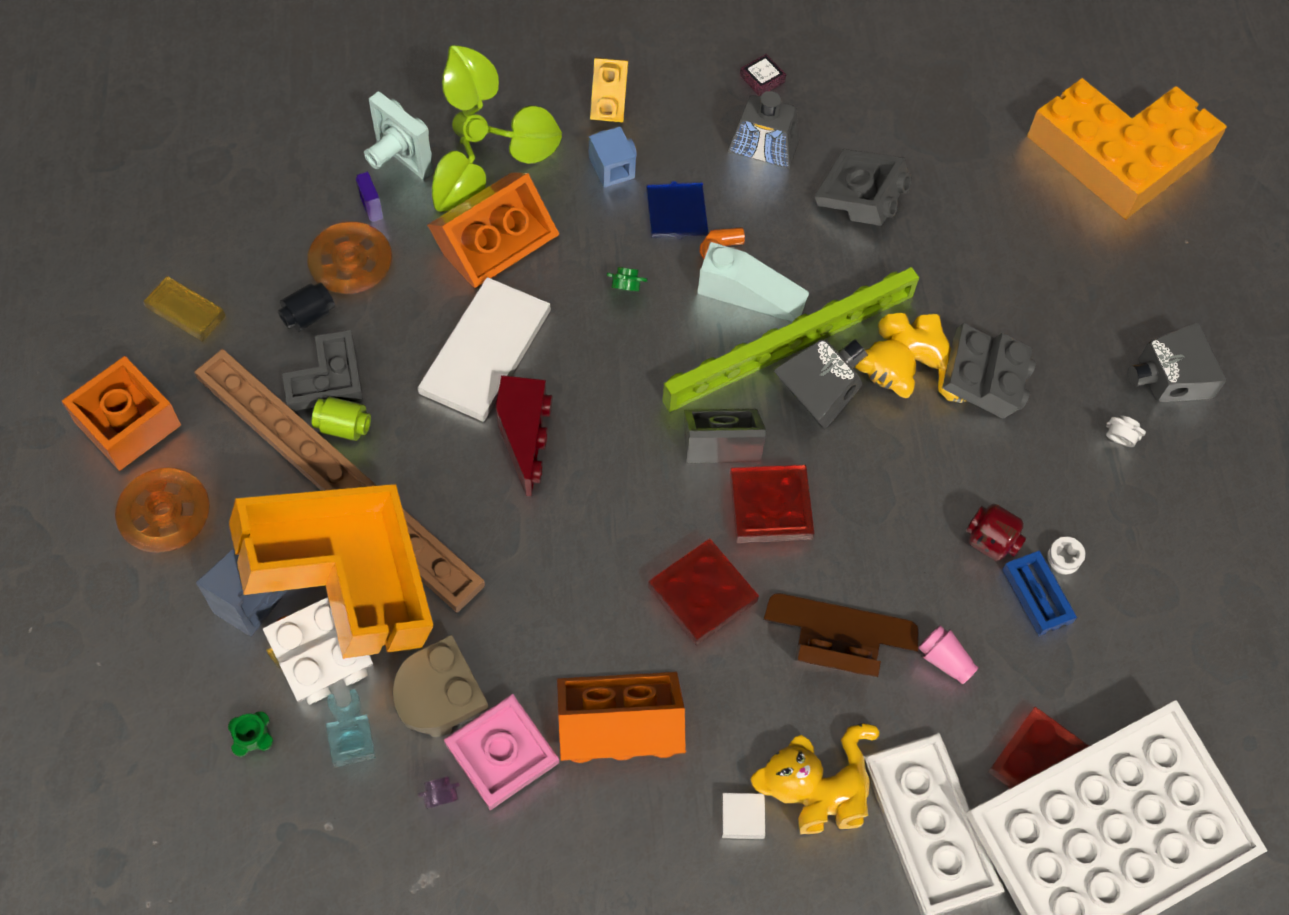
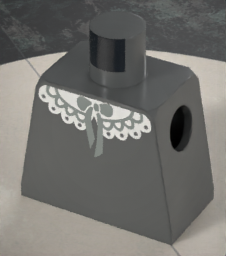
M1199 322L1151 340L1140 355L1139 364L1131 365L1128 368V378L1131 385L1137 387L1149 384L1156 400L1160 402L1213 399L1227 381Z
M854 338L838 352L827 340L823 339L778 366L774 372L825 430L861 388L863 383L853 368L868 354Z

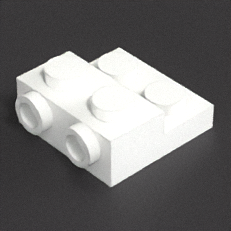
M328 597L262 628L298 703L306 699L309 705L314 704L331 695L329 687L343 680L346 686H349L369 676L366 669L373 666L369 655L342 658Z

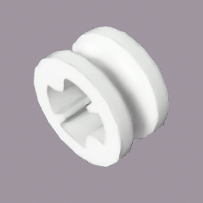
M1068 536L1060 537L1055 540L1048 550L1047 560L1048 564L1056 572L1072 574L1081 566L1085 560L1086 553L1083 545L1075 538ZM1063 548L1067 549L1068 555L1075 556L1070 563H1066L1063 556L1057 555Z

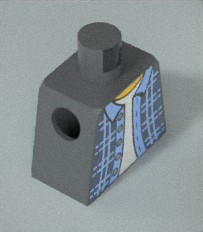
M774 91L764 92L761 96L751 95L738 123L728 152L789 169L799 143L797 109L793 105L782 103L781 96Z

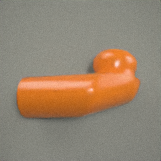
M743 227L711 230L701 242L699 249L701 256L705 259L711 242L726 247L744 245Z

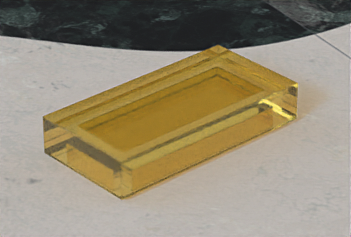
M168 276L144 300L146 308L202 342L226 316L222 308Z

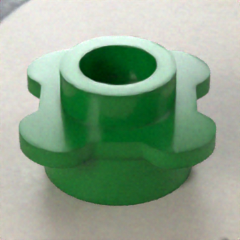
M622 267L617 268V274L607 273L606 275L613 277L611 288L638 292L641 281L647 282L648 278L638 277L639 270Z
M258 711L255 714H244L233 718L229 722L228 730L231 732L234 740L231 750L236 756L243 757L249 751L257 749L267 751L271 748L273 738L268 734L267 729L270 719L265 712ZM249 731H254L252 737H247Z

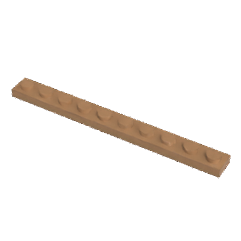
M221 349L194 371L197 379L321 491L377 486L224 349ZM403 509L422 582L458 613L485 587L484 580Z

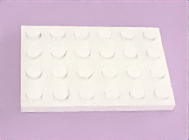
M1177 700L1166 704L965 813L1021 915H1157L1268 851Z

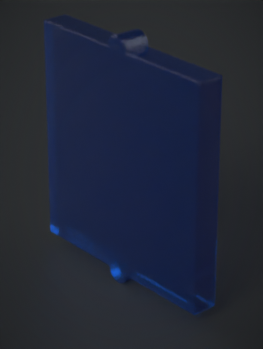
M673 181L671 184L647 185L651 238L676 237L680 240L684 236L708 235L703 183L678 184L676 181Z

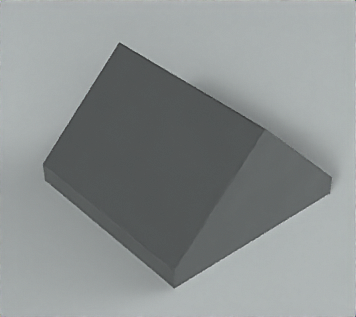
M757 409L684 410L686 463L761 462L766 439V428Z

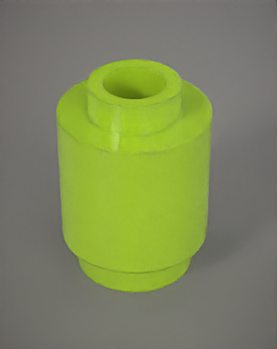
M328 397L327 399L319 398L314 406L312 426L320 429V432L323 434L358 441L360 436L366 435L370 428L371 414L367 413L364 404Z

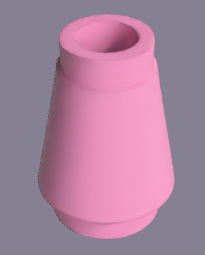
M941 625L918 647L924 653L922 658L955 680H958L961 684H964L979 668L973 663V660L951 629L946 631Z

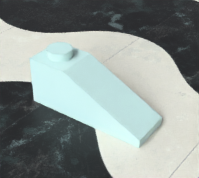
M713 242L710 243L700 269L698 294L791 322L802 315L809 295L807 290L746 252Z

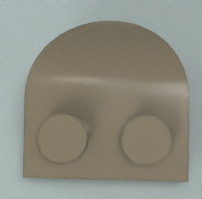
M452 635L409 656L402 663L396 674L393 686L395 708L400 720L412 731L414 729L421 733L430 734L432 737L444 736L453 732V726L489 709L488 703Z

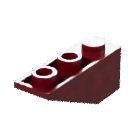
M501 375L496 403L498 428L525 495L532 496L534 483L541 482L543 461L537 459L539 449H546L548 428L542 426L544 417L551 416L553 396L546 394V380Z

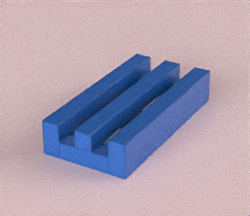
M1040 550L1005 563L1002 570L1038 636L1046 634L1051 629L1052 631L1057 630L1064 624L1066 626L1070 625L1076 620V614ZM1028 565H1033L1060 616L1056 617L1046 599L1045 592L1041 585L1037 583Z

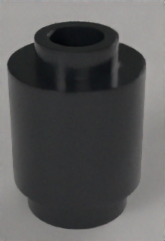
M321 282L316 285L310 283L280 300L282 308L278 310V314L288 329L294 327L300 332L328 316L329 310L335 307V303L329 291Z

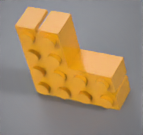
M1081 78L1063 91L1060 97L1056 96L1037 110L1027 137L1126 220L1213 153L1227 126L1205 108L1199 111L1197 109L1199 103L1177 86L1131 118L1091 84Z
M396 484L235 499L229 526L235 555H239L237 565L244 595L326 586L343 659L379 654L383 645H385L387 653L423 647L434 625Z

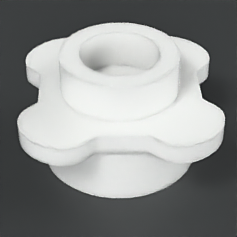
M1127 416L1111 417L1110 422L1106 424L1109 428L1106 436L1126 447H1134L1136 442L1140 441L1142 436L1146 434V431L1140 428L1139 422Z

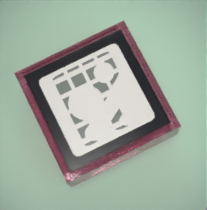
M767 54L740 69V77L759 96L785 83L786 73Z

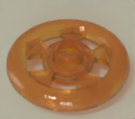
M343 222L325 229L314 239L307 255L308 269L317 283L321 282L327 290L341 294L359 293L374 287L386 276L392 262V249L385 235L375 227L360 222ZM345 236H348L350 240L342 242L337 246L333 242L334 240ZM368 239L374 246L366 250L360 242ZM347 253H354L351 257H344ZM332 254L333 264L322 265V255ZM367 260L376 262V265L370 272L362 269L366 265ZM338 271L352 273L350 280L336 278Z
M176 468L150 470L133 479L120 494L115 508L117 528L121 536L129 544L140 550L152 553L176 550L192 541L203 529L210 508L208 493L204 485L195 476L184 470ZM167 483L180 485L179 493L175 495L164 491ZM144 490H147L152 494L146 498L144 505L141 506L135 500ZM194 502L192 516H182V504ZM170 508L165 514L158 515L161 509ZM143 516L150 526L140 532L133 522ZM176 524L178 532L161 537L160 529L169 528Z

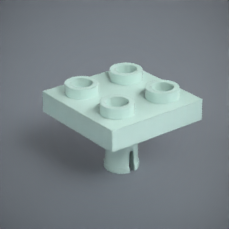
M380 91L376 92L369 98L377 143L364 151V157L373 168L379 169L394 156L421 179L425 180L434 173L427 126L421 119H414L405 112L396 100H390Z

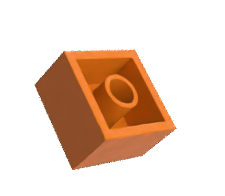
M123 356L62 400L74 423L119 471L181 426L171 403L126 356Z

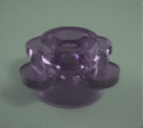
M449 776L425 782L426 791L418 793V797H423L425 808L428 809L459 800L456 787L460 785L459 782L450 784Z

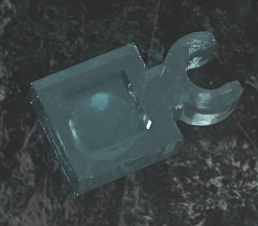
M355 689L350 690L351 703L347 707H338L334 694L328 696V707L332 715L338 719V721L326 724L332 763L335 768L376 758L368 715L356 717L361 708V701Z

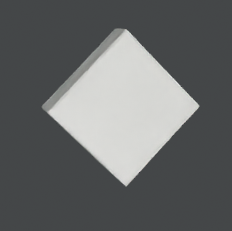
M722 794V838H765V798L763 794Z

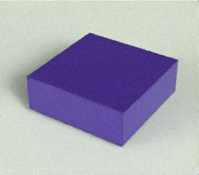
M369 172L358 174L356 178L358 192L369 220L374 222L383 219L380 199Z

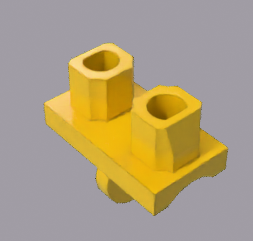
M594 58L590 119L613 122L624 121L629 60Z

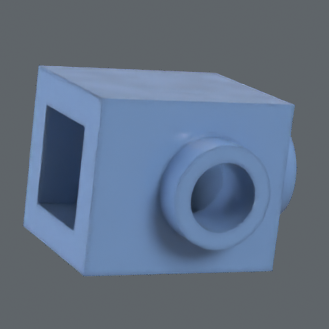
M621 127L602 130L597 134L589 136V159L604 188L635 178L636 148L633 140L626 138Z

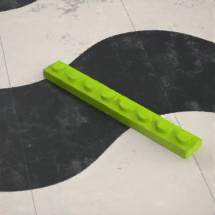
M912 267L900 273L897 271L892 272L881 282L870 287L868 285L862 286L851 296L840 301L838 299L832 300L821 310L810 315L802 314L785 327L770 329L761 338L751 343L738 344L729 353L719 358H708L699 367L687 373H676L664 383L662 402L670 413L799 352L820 340L826 339L913 297L919 276Z

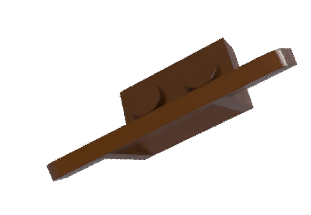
M777 593L770 597L763 619L801 627L795 661L878 677L881 661L877 660L880 644L918 652V626L910 620Z

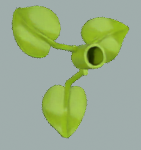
M458 45L449 46L448 59L442 78V89L448 103L457 109L463 110L455 115L452 127L455 134L462 137L460 143L464 145L468 157L459 151H451L445 154L437 164L432 183V200L434 209L439 212L452 210L486 188V175L483 168L473 164L475 155L470 141L479 142L484 139L487 133L512 138L509 145L511 156L520 162L532 164L548 158L555 152L562 139V131L555 119L542 107L526 106L520 109L512 119V131L491 127L482 116L475 114L483 108L482 100L491 99L496 95L499 86L498 73L491 61L484 55L473 49Z

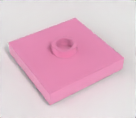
M513 694L444 739L446 747L489 810H492L559 764V758Z

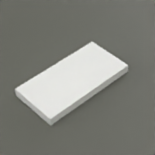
M487 277L419 384V394L484 422L497 401L501 375L512 376L550 313L551 304Z
M940 733L864 756L870 784L921 915H940L1005 892L993 862L965 814L971 808Z

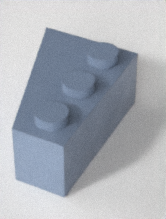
M233 548L203 575L196 584L215 615L252 637L288 590L244 595L237 565L239 555H235Z

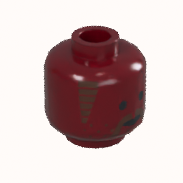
M991 504L987 509L981 506L965 532L970 534L969 544L994 561L1002 560L1007 554L1015 557L1026 540V537L1021 534L1024 525L1022 519L998 504Z

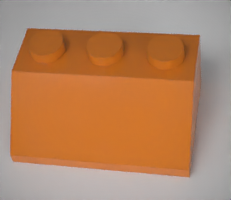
M511 172L427 224L443 255L473 288L482 285L487 277L492 278L559 235L528 173Z
M677 672L557 678L561 761L571 760L576 763H584L597 758L628 760L634 756L648 755L668 758L674 754L686 753L685 707Z

